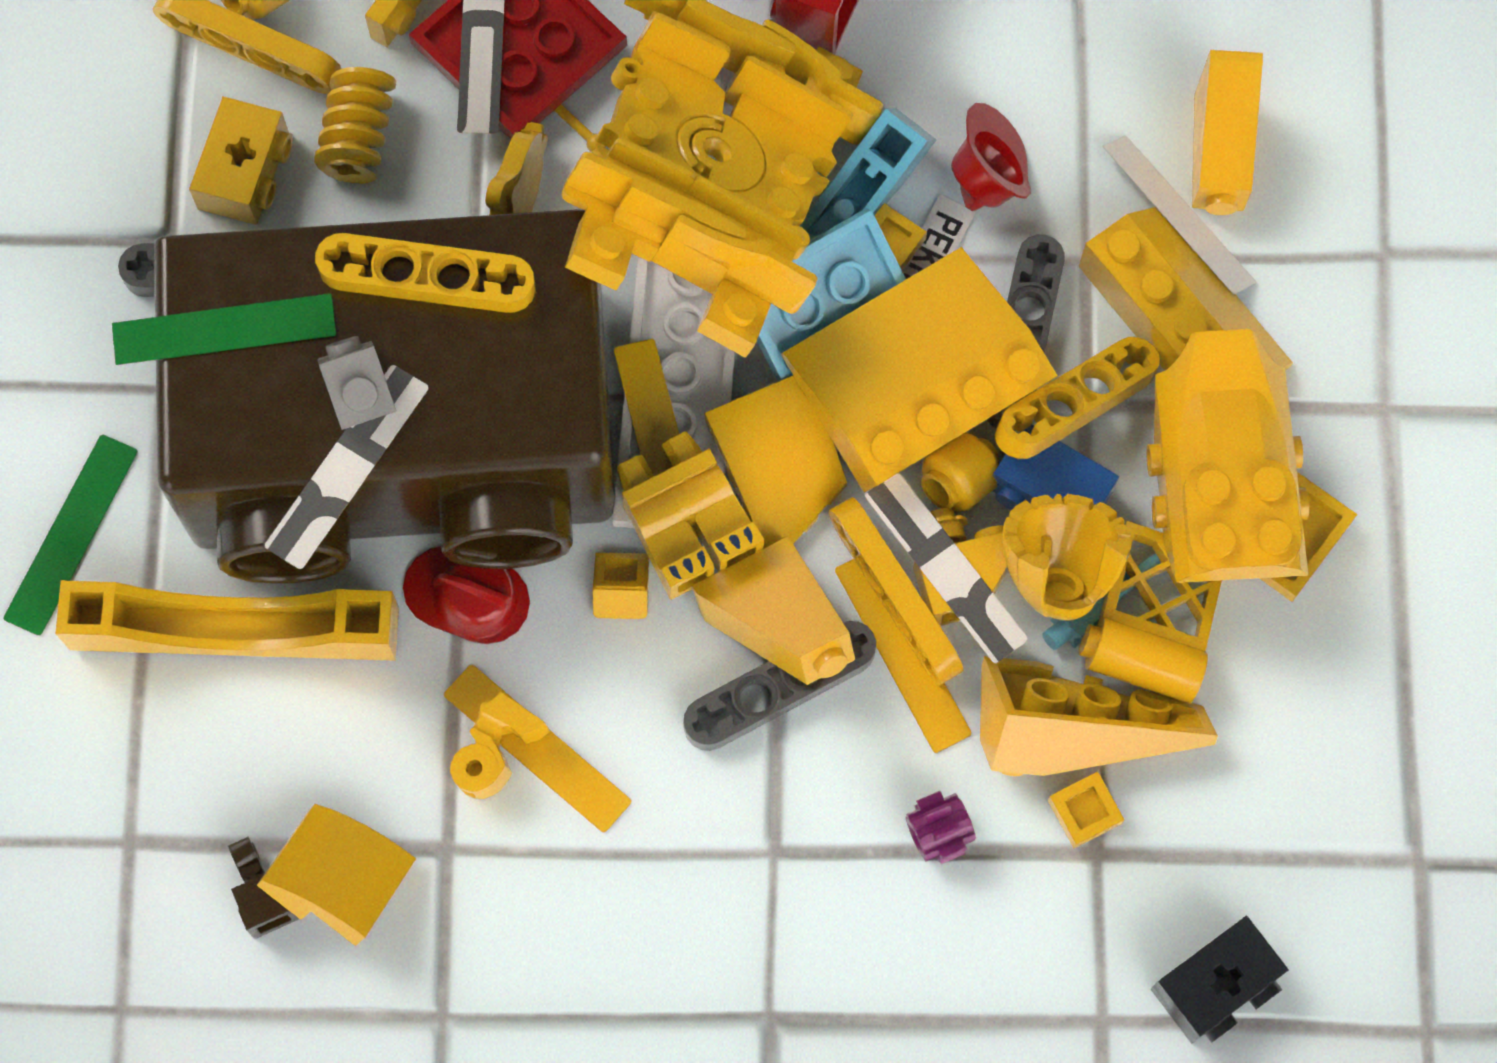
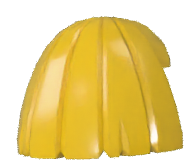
M1057 494L1053 499L1048 495H1042L1032 498L1031 503L1025 500L1016 505L1010 511L1009 517L1005 519L1002 543L1004 558L1010 576L1025 600L1041 615L1058 620H1075L1088 614L1096 602L1104 597L1113 587L1129 557L1132 539H1130L1131 533L1128 525H1124L1125 520L1123 517L1117 518V512L1102 502L1094 505L1093 499L1067 494L1064 498H1062L1061 494Z

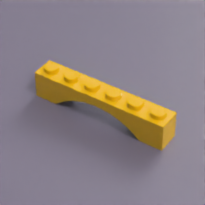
M61 580L55 634L69 650L396 661L399 607L392 591L335 589L314 594L284 597H218L166 592L118 582Z

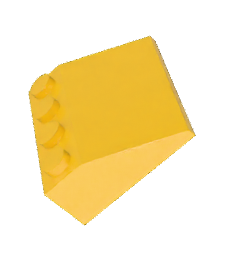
M962 247L781 353L782 358L864 493L1058 376L1031 330Z

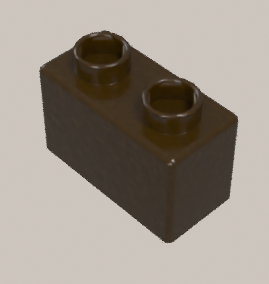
M576 209L171 235L158 238L154 242L155 317L323 294H332L336 336L156 360L158 484L193 543L200 548H217L218 567L230 577L248 582L268 584L299 583L334 576L346 569L351 561L350 539L440 533L441 552L451 562L467 567L512 569L536 566L554 561L566 555L573 545L572 524L600 523L608 520L613 514L615 495L602 286L594 280L565 268L578 224L585 210ZM337 233H348L513 255L522 258L530 265L534 273L536 293L533 301L525 309L518 312L505 313L339 291L330 288L323 282L315 263V253L319 244L326 237ZM341 252L338 260H329L333 263L335 272H343L346 264H357L352 262L349 252ZM368 254L369 265L360 264L364 265L366 277L369 278L373 276L371 260L374 254ZM394 257L384 264L382 274L390 281L400 282L412 274L414 265L407 258ZM451 264L440 271L438 282L445 288L458 289L467 283L470 273L464 266ZM479 269L480 286L477 292L485 291L484 281H488L486 269ZM507 274L505 282H495L501 285L502 294L505 295L512 294L514 286H523L518 283L516 274ZM358 336L361 344L372 341L384 375L390 366L395 365L428 385V391L302 569H298L266 549L265 543L346 430H342L319 367L318 359L328 355L326 346L346 338Z

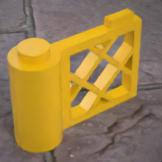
M1126 521L1124 525L1129 527L1130 539H1132L1131 546L1133 540L1151 546L1161 564L1141 573L1129 554L1119 578L1104 597L1097 626L1089 624L1086 627L1079 646V655L1086 657L1085 668L1087 670L1186 703H1191L1201 687L1208 662L1206 648L1222 580L1207 581L1206 584L1192 590L1188 582L1176 583L1164 547L1163 532ZM1126 571L1130 579L1123 582ZM1167 571L1181 596L1161 605L1146 580ZM1134 586L1150 610L1139 617L1116 610L1120 593ZM1204 594L1203 601H1202V605H1201V603L1199 602V600H1198L1197 597H1199V596H1201V595ZM1186 603L1197 621L1195 635L1192 636L1177 631L1166 612ZM1155 618L1157 623L1151 622L1150 620Z

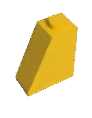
M1225 50L1209 51L1194 94L1192 208L1206 209L1208 213L1213 215H1229L1236 211H1244L1253 185L1263 53Z
M788 536L692 585L700 614L705 622L806 685L820 678H829L838 674L848 663L855 660L849 631Z

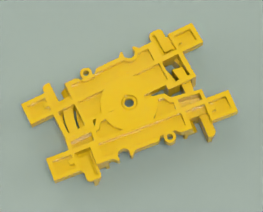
M625 0V5L643 13V18L648 20L633 48L631 58H622L611 75L613 85L622 92L617 99L611 122L604 124L595 138L596 142L606 145L609 149L597 145L593 153L584 152L564 184L562 190L563 199L569 204L585 210L578 224L565 268L616 291L625 278L632 254L649 262L652 261L712 294L697 332L746 358L756 344L771 304L790 314L796 313L814 289L818 280L817 276L792 262L801 256L810 243L809 234L800 225L805 220L813 197L820 196L829 183V179L825 177L829 175L837 163L831 151L838 138L840 137L854 145L860 144L881 115L884 107L883 103L857 88L863 73L861 69L820 46L814 49L798 36L772 20L767 19L760 25L734 15L706 0ZM722 67L734 72L726 92L714 81ZM724 101L734 106L730 116L723 114Z

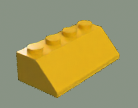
M1156 207L1126 214L1085 243L1079 268L1135 336L1147 340L1154 345L1159 352V365L1164 371L1179 357L1186 346L1190 334L1199 331L1235 329L1255 330L1261 344L1277 364L1284 366L1285 371L1292 366L1293 362L1238 296L1236 294L1233 295Z

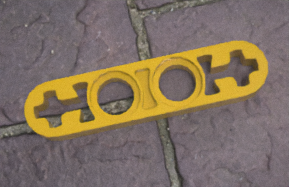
M157 0L153 7L155 16L176 31L318 93L328 94L331 91L329 87L331 75L335 71L342 69L340 64L327 53L208 0Z
M337 233L326 237L319 244L315 253V263L323 282L330 288L339 291L505 313L518 312L525 309L533 301L536 293L534 273L530 265L522 258L513 255L348 233ZM341 252H349L352 262L357 264H346L343 272H335L333 263L329 260H338ZM368 254H374L371 260L373 276L369 278L366 277L364 265L360 264L369 265ZM394 257L407 258L414 265L412 274L400 282L390 281L382 274L384 264ZM451 264L464 266L470 273L467 283L458 289L443 287L438 282V276L444 267ZM480 268L486 269L488 280L484 281V292H477L480 286ZM507 274H516L518 283L523 286H514L512 294H502L501 285L495 282H505Z
M1127 337L1119 340L1009 406L1004 411L995 431L997 445L1008 456L1017 459H1028L1036 456L1146 388L1151 383L1159 367V352L1154 345L1139 337ZM1124 362L1132 364L1124 370L1123 374H1121L1120 370ZM1096 378L1101 380L1109 388V393L1099 394L1093 392L1087 387L1084 379ZM1051 400L1063 402L1069 406L1073 415L1068 417L1056 415L1049 409L1047 402ZM1033 420H1035L1036 424L1031 434L1023 431L1031 426Z
M851 497L828 511L829 517L837 534L931 679L940 686L964 671L963 665L956 650L861 504L854 497Z

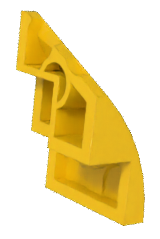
M790 376L704 413L705 422L724 459L728 477L750 521H754L764 538L763 549L787 536L794 544L804 532H808L818 520V515L827 505L832 504L847 486V480L834 443L794 376Z

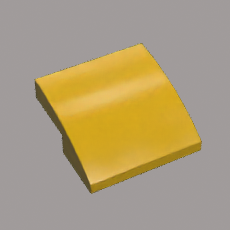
M314 804L257 886L300 920L312 912L356 946L366 938L416 858L367 825L330 808Z

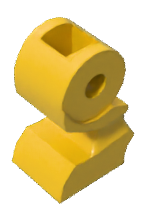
M500 691L492 700L480 704L478 718L475 725L469 731L475 739V744L461 748L454 755L450 764V774L454 783L467 796L474 799H486L495 795L503 789L512 775L508 762L500 749L501 738L505 734L514 733L527 744L541 740L551 732L543 720Z

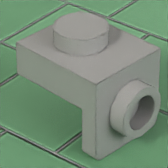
M354 336L325 347L328 355L319 358L318 363L342 430L396 412L372 341L361 344L359 337Z

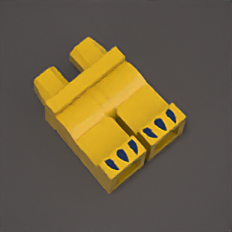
M687 431L668 439L662 444V451L671 468L656 476L653 475L643 455L635 456L617 466V473L623 490V508L630 521H632L637 535L670 600L692 590V585L713 575L714 566L719 572L762 550L764 547L763 536L754 521H750L727 478L717 465V461L710 448L702 452L699 445ZM692 526L694 527V529H695V531H696L698 537L700 538V540H701V542H702V544H703V547H702V545L700 544V542H699L697 536L695 535V533H694V531H693V529H692Z

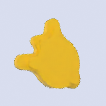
M527 123L521 132H515L511 138L500 169L490 181L486 191L485 204L490 208L489 215L530 213L533 211L541 182L543 156L548 141V135L544 134V126L542 124Z

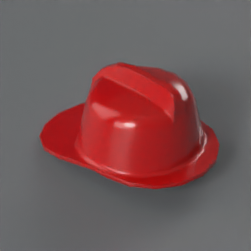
M986 103L973 104L968 108L966 115L967 137L951 162V170L960 184L965 207L975 211L984 205L991 208L999 207L1014 196L1026 199L1031 194V187L1028 181L1026 151L1018 132L997 109Z
M441 546L431 548L415 558L406 571L403 584L406 605L417 619L433 628L471 642L486 645L503 642L516 634L527 619L530 605L527 585L517 571L514 569L467 567L451 562L442 554Z

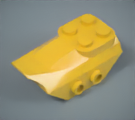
M1253 329L1194 332L1190 334L1185 348L1176 361L1167 370L1155 374L1154 444H1148L1146 451L1149 477L1157 476L1159 496H1152L1153 526L1155 529L1162 528L1164 547L1176 583L1307 576L1308 566L1302 520H1308L1309 497L1305 487H1298L1297 468H1302L1303 445L1301 437L1293 436L1285 367L1277 364L1271 358Z

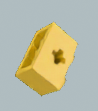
M222 96L189 187L198 210L254 225L258 224L262 210H269L274 201L277 187L274 176L279 162L285 164L292 149L293 135L289 133L281 111Z

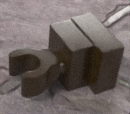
M249 836L228 845L231 856L244 881L243 884L232 888L231 891L238 905V912L246 931L254 939H257L299 920L297 916L257 886L264 876L265 870L257 849Z

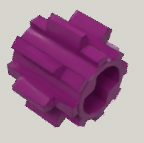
M937 791L916 800L917 804L914 805L916 810L906 814L905 819L911 837L924 861L927 862L938 857L940 864L964 855L965 850H967L966 844L975 841L976 834L962 800L958 798V795L954 793L944 798L941 791Z

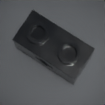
M1246 915L1161 978L1150 990L1191 1044L1204 1034L1213 1043L1238 1024L1232 1013L1248 1001L1257 1010L1283 989L1276 980L1288 972L1289 969ZM1228 974L1235 983L1230 986L1228 991H1222L1217 995L1211 985L1217 980V977L1222 978Z

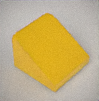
M595 553L593 615L596 618L644 619L647 617L649 557L646 553Z

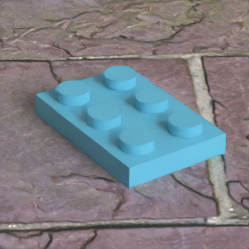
M864 209L811 239L801 256L792 261L814 273L818 280L814 289L796 313L790 314L771 304L757 343L778 381L793 376L781 353L906 280L872 210Z

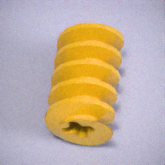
M346 67L335 71L331 75L329 86L331 91L326 97V107L328 109L323 113L322 117L324 129L319 132L318 144L320 148L315 151L314 156L315 165L327 176L338 181L359 184L370 183L378 179L375 173L365 167H376L381 164L382 156L370 148H380L385 144V136L374 129L388 127L389 117L380 111L392 108L393 99L384 93L396 88L397 80L392 75L366 67Z

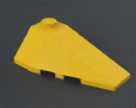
M988 656L983 658L981 665L980 742L991 771H999L1008 776H1021L1023 774L1045 776L1206 747L1216 743L1218 735L1202 705L1186 703L1142 689L1135 690L1130 696L1103 686V679L1086 675L1082 684L1052 676L1054 666L1037 661L1003 658L998 663H993Z

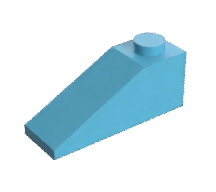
M897 108L885 109L809 211L800 227L806 230L811 240L864 209L872 210L875 216L884 203L887 204L906 182L937 139Z

